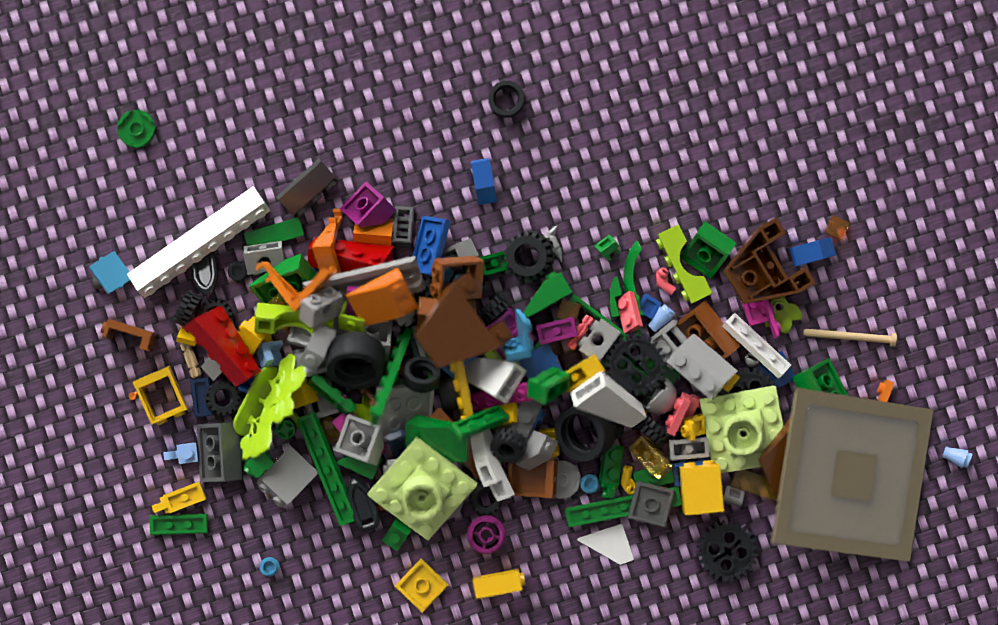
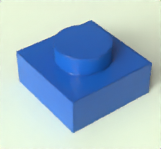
M645 293L640 301V310L644 311V315L652 320L662 303Z

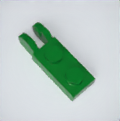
M314 374L306 381L312 389L333 407L342 412V414L347 415L355 411L356 404L351 399L343 398L341 396L342 393L338 389L329 386L323 376Z

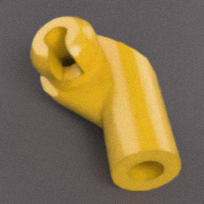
M624 466L621 485L629 495H633L636 486L631 477L633 467Z

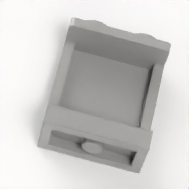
M290 446L274 465L262 475L257 484L263 493H268L273 498V502L278 507L285 509L313 480L318 471Z

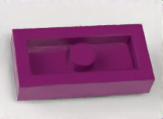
M574 317L536 326L540 345L578 336Z

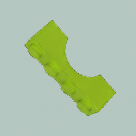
M679 224L658 234L656 243L659 249H663L666 257H664L668 267L672 266L675 272L672 275L676 284H681L683 288L681 294L685 302L689 301L692 304L712 294L704 276L691 275L681 265L680 252L687 240Z
M257 303L254 332L274 334L283 327L296 326L307 330L312 336L315 328L312 329L299 319L300 310L293 311L287 305ZM334 318L323 323V325L333 329Z

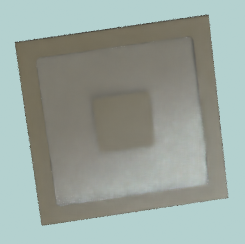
M795 388L772 543L910 562L933 409Z

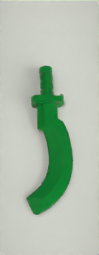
M636 241L627 255L623 280L625 293L628 291L635 293L640 316L643 317L644 311L640 310V296L636 294L633 278L634 265L642 250L639 242ZM641 328L633 332L636 333L637 338L641 336Z

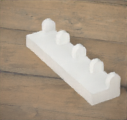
M736 313L722 326L778 379L791 366L787 360Z

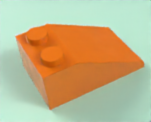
M398 268L346 294L357 317L365 319V326L400 318L419 308Z

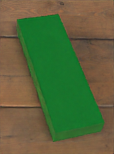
M299 217L244 233L247 246L277 241L285 242L305 236Z
M497 405L450 424V430L462 441L508 422L510 416Z
M208 514L149 516L150 535L208 533Z

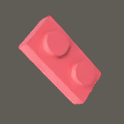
M628 291L616 299L623 331L625 334L630 335L643 326L635 293Z

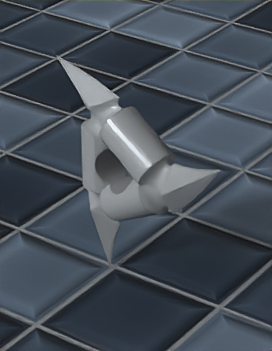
M557 225L546 232L544 237L549 238L553 243L554 248L552 251L555 252V255L562 262V251L556 236H554L559 226ZM528 246L538 252L535 246Z

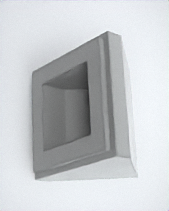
M726 486L723 502L740 508L743 504L745 491Z

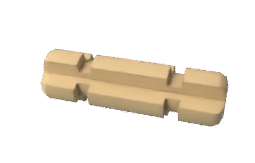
M180 343L187 366L190 368L191 377L200 376L201 370L197 366L198 362L194 350L191 349L192 346Z

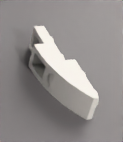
M489 429L471 436V447L481 482L484 487L490 486L498 502L513 496L514 491L499 460L496 459L497 456H493V452L490 451L493 436Z

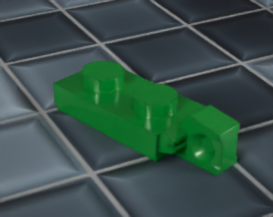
M613 445L609 451L602 455L599 482H601V487H603L602 497L614 499L615 491L618 489L624 446Z

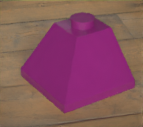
M367 182L340 208L359 227L384 224L396 211Z

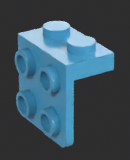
M515 309L518 338H512L500 347L507 360L513 362L531 357L530 350H533L532 339L529 338V331H531L530 320L526 319V315L520 309Z

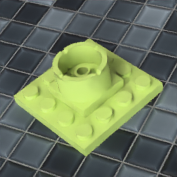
M776 385L717 395L713 400L708 397L700 398L702 414L705 415L711 460L720 465V473L761 467L758 460L784 426ZM745 430L747 435L741 434L740 431Z
M416 437L371 488L368 496L426 540H429L477 486V482Z

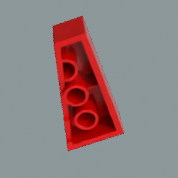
M315 237L308 247L307 262L311 267L318 269L312 248L318 238ZM336 239L334 249L341 273L393 261L394 246Z
M222 305L193 319L183 327L187 333L190 331L195 337L194 341L199 346L202 345L206 349L209 358L215 360L220 365L219 369L235 387L249 381L261 372Z

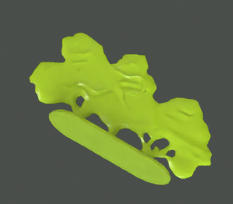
M291 353L279 362L278 369L272 366L261 369V372L255 376L234 418L233 427L235 432L240 436H244L240 442V449L243 450L242 459L247 460L250 456L255 458L260 453L268 450L272 439V423L274 421L279 423L284 417H288L293 412L294 401L291 399V393L299 389L305 379L306 372L305 366H298L294 369L296 357Z

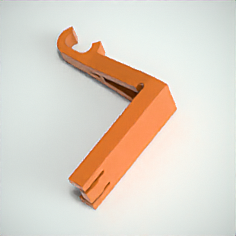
M340 208L333 209L334 217L328 218L329 224L312 246L319 272L323 268L328 269L333 265L337 270L334 275L341 273L334 249L337 232L343 219Z
M261 262L255 267V270H260L262 267L266 269L269 273L266 282L271 281L293 311L300 310L301 300L319 292L337 272L333 265L328 269L323 268L299 294L278 274L270 263Z

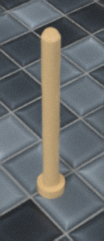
M804 329L803 335L807 337L890 343L892 347L896 346L897 340L896 333H891L890 336L815 329Z

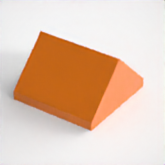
M389 218L384 224L359 227L357 224H354L353 242L392 246L394 219Z

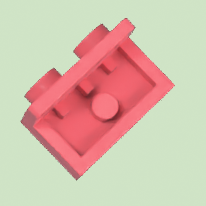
M682 392L680 398H677L674 403L672 415H669L666 420L667 433L675 436L677 431L681 432V422L683 418L694 415L700 402L698 398Z

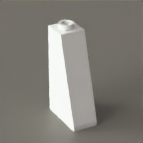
M477 357L464 367L467 383L505 404L526 373L525 369L513 361Z
M602 371L571 392L574 405L578 409L632 428L647 418L642 403Z

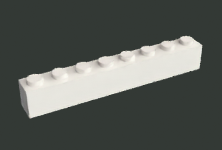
M253 186L127 275L144 298L152 295L158 288L168 284L171 279L185 272L193 263L201 261L204 256L217 250L220 245L231 240L236 234L247 229L250 224L263 218L271 210Z

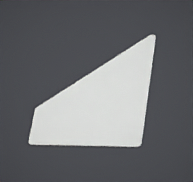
M622 524L577 539L620 565L634 560Z

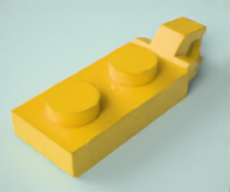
M200 481L160 497L161 502L152 506L154 513L162 510L165 511V514L172 513L206 500Z

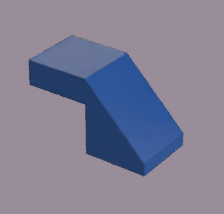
M485 158L471 161L478 205L497 202L490 159Z
M831 237L789 248L794 267L836 256Z

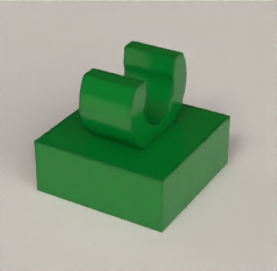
M610 234L594 245L597 251L609 261L612 260L609 254L613 251L617 255L620 254L617 249L620 246Z

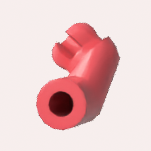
M660 268L656 272V284L660 289L672 295L676 287L668 283V270Z

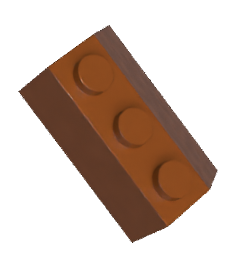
M706 300L681 318L676 324L687 339L694 333L723 359L741 346L722 327L724 323Z

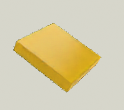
M421 558L395 587L423 613L449 584Z

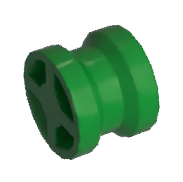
M283 420L277 424L276 433L282 439H290L296 433V426L292 421Z

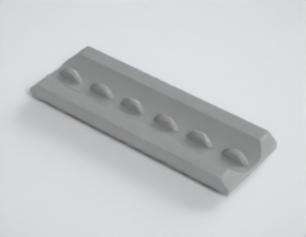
M413 256L333 275L321 290L331 286L343 295V307L344 302L347 301L348 287H362L396 268L399 269L411 294L421 292L426 286L416 257ZM312 280L303 282L304 289Z

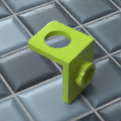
M345 301L339 315L338 329L364 333L365 319L346 315L347 301Z

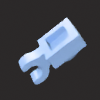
M196 442L177 445V451L163 452L164 460L178 458L179 464L198 462Z

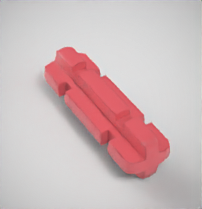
M585 315L582 323L577 327L578 336H574L567 341L566 346L575 350L578 341H581L588 331V327L594 322L592 317Z

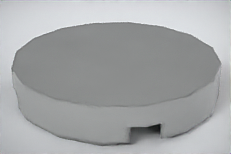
M564 460L558 461L556 498L563 499L574 495L579 489L581 482L578 469L572 463Z

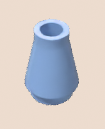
M664 304L662 307H659L648 326L654 332H657L671 322L676 314Z
M946 447L942 457L961 468H968L972 453H969L968 450Z

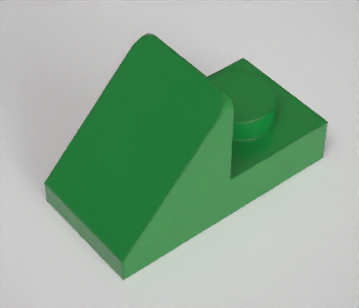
M396 518L382 539V542L398 552L412 528Z

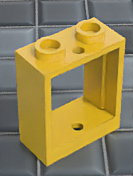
M170 366L133 382L151 425L156 423L158 426L167 422L168 417L174 415L177 418L186 414L185 410L188 409V405ZM168 376L181 406L155 416L143 386Z
M519 569L473 577L476 599L521 591L522 585H525L523 572L519 573Z

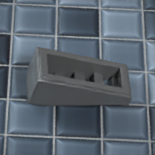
M395 206L392 246L411 248L414 207ZM398 214H409V217H399ZM398 222H409V225L398 224ZM397 229L408 230V232H397Z

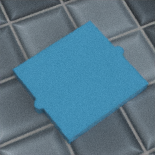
M115 251L105 257H100L99 261L88 267L107 294L122 288L124 284L130 281L127 275L129 270Z

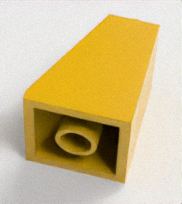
M714 460L703 461L702 465L688 462L684 463V466L679 467L683 513L685 515L723 512L720 465L715 463Z

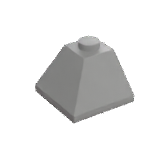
M348 414L335 451L377 466L384 448L382 426L377 425V427L369 425V421Z

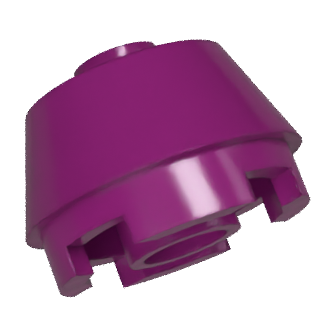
M492 516L476 518L471 522L467 531V539L470 546L481 554H492L498 551L504 544L506 537L503 524Z

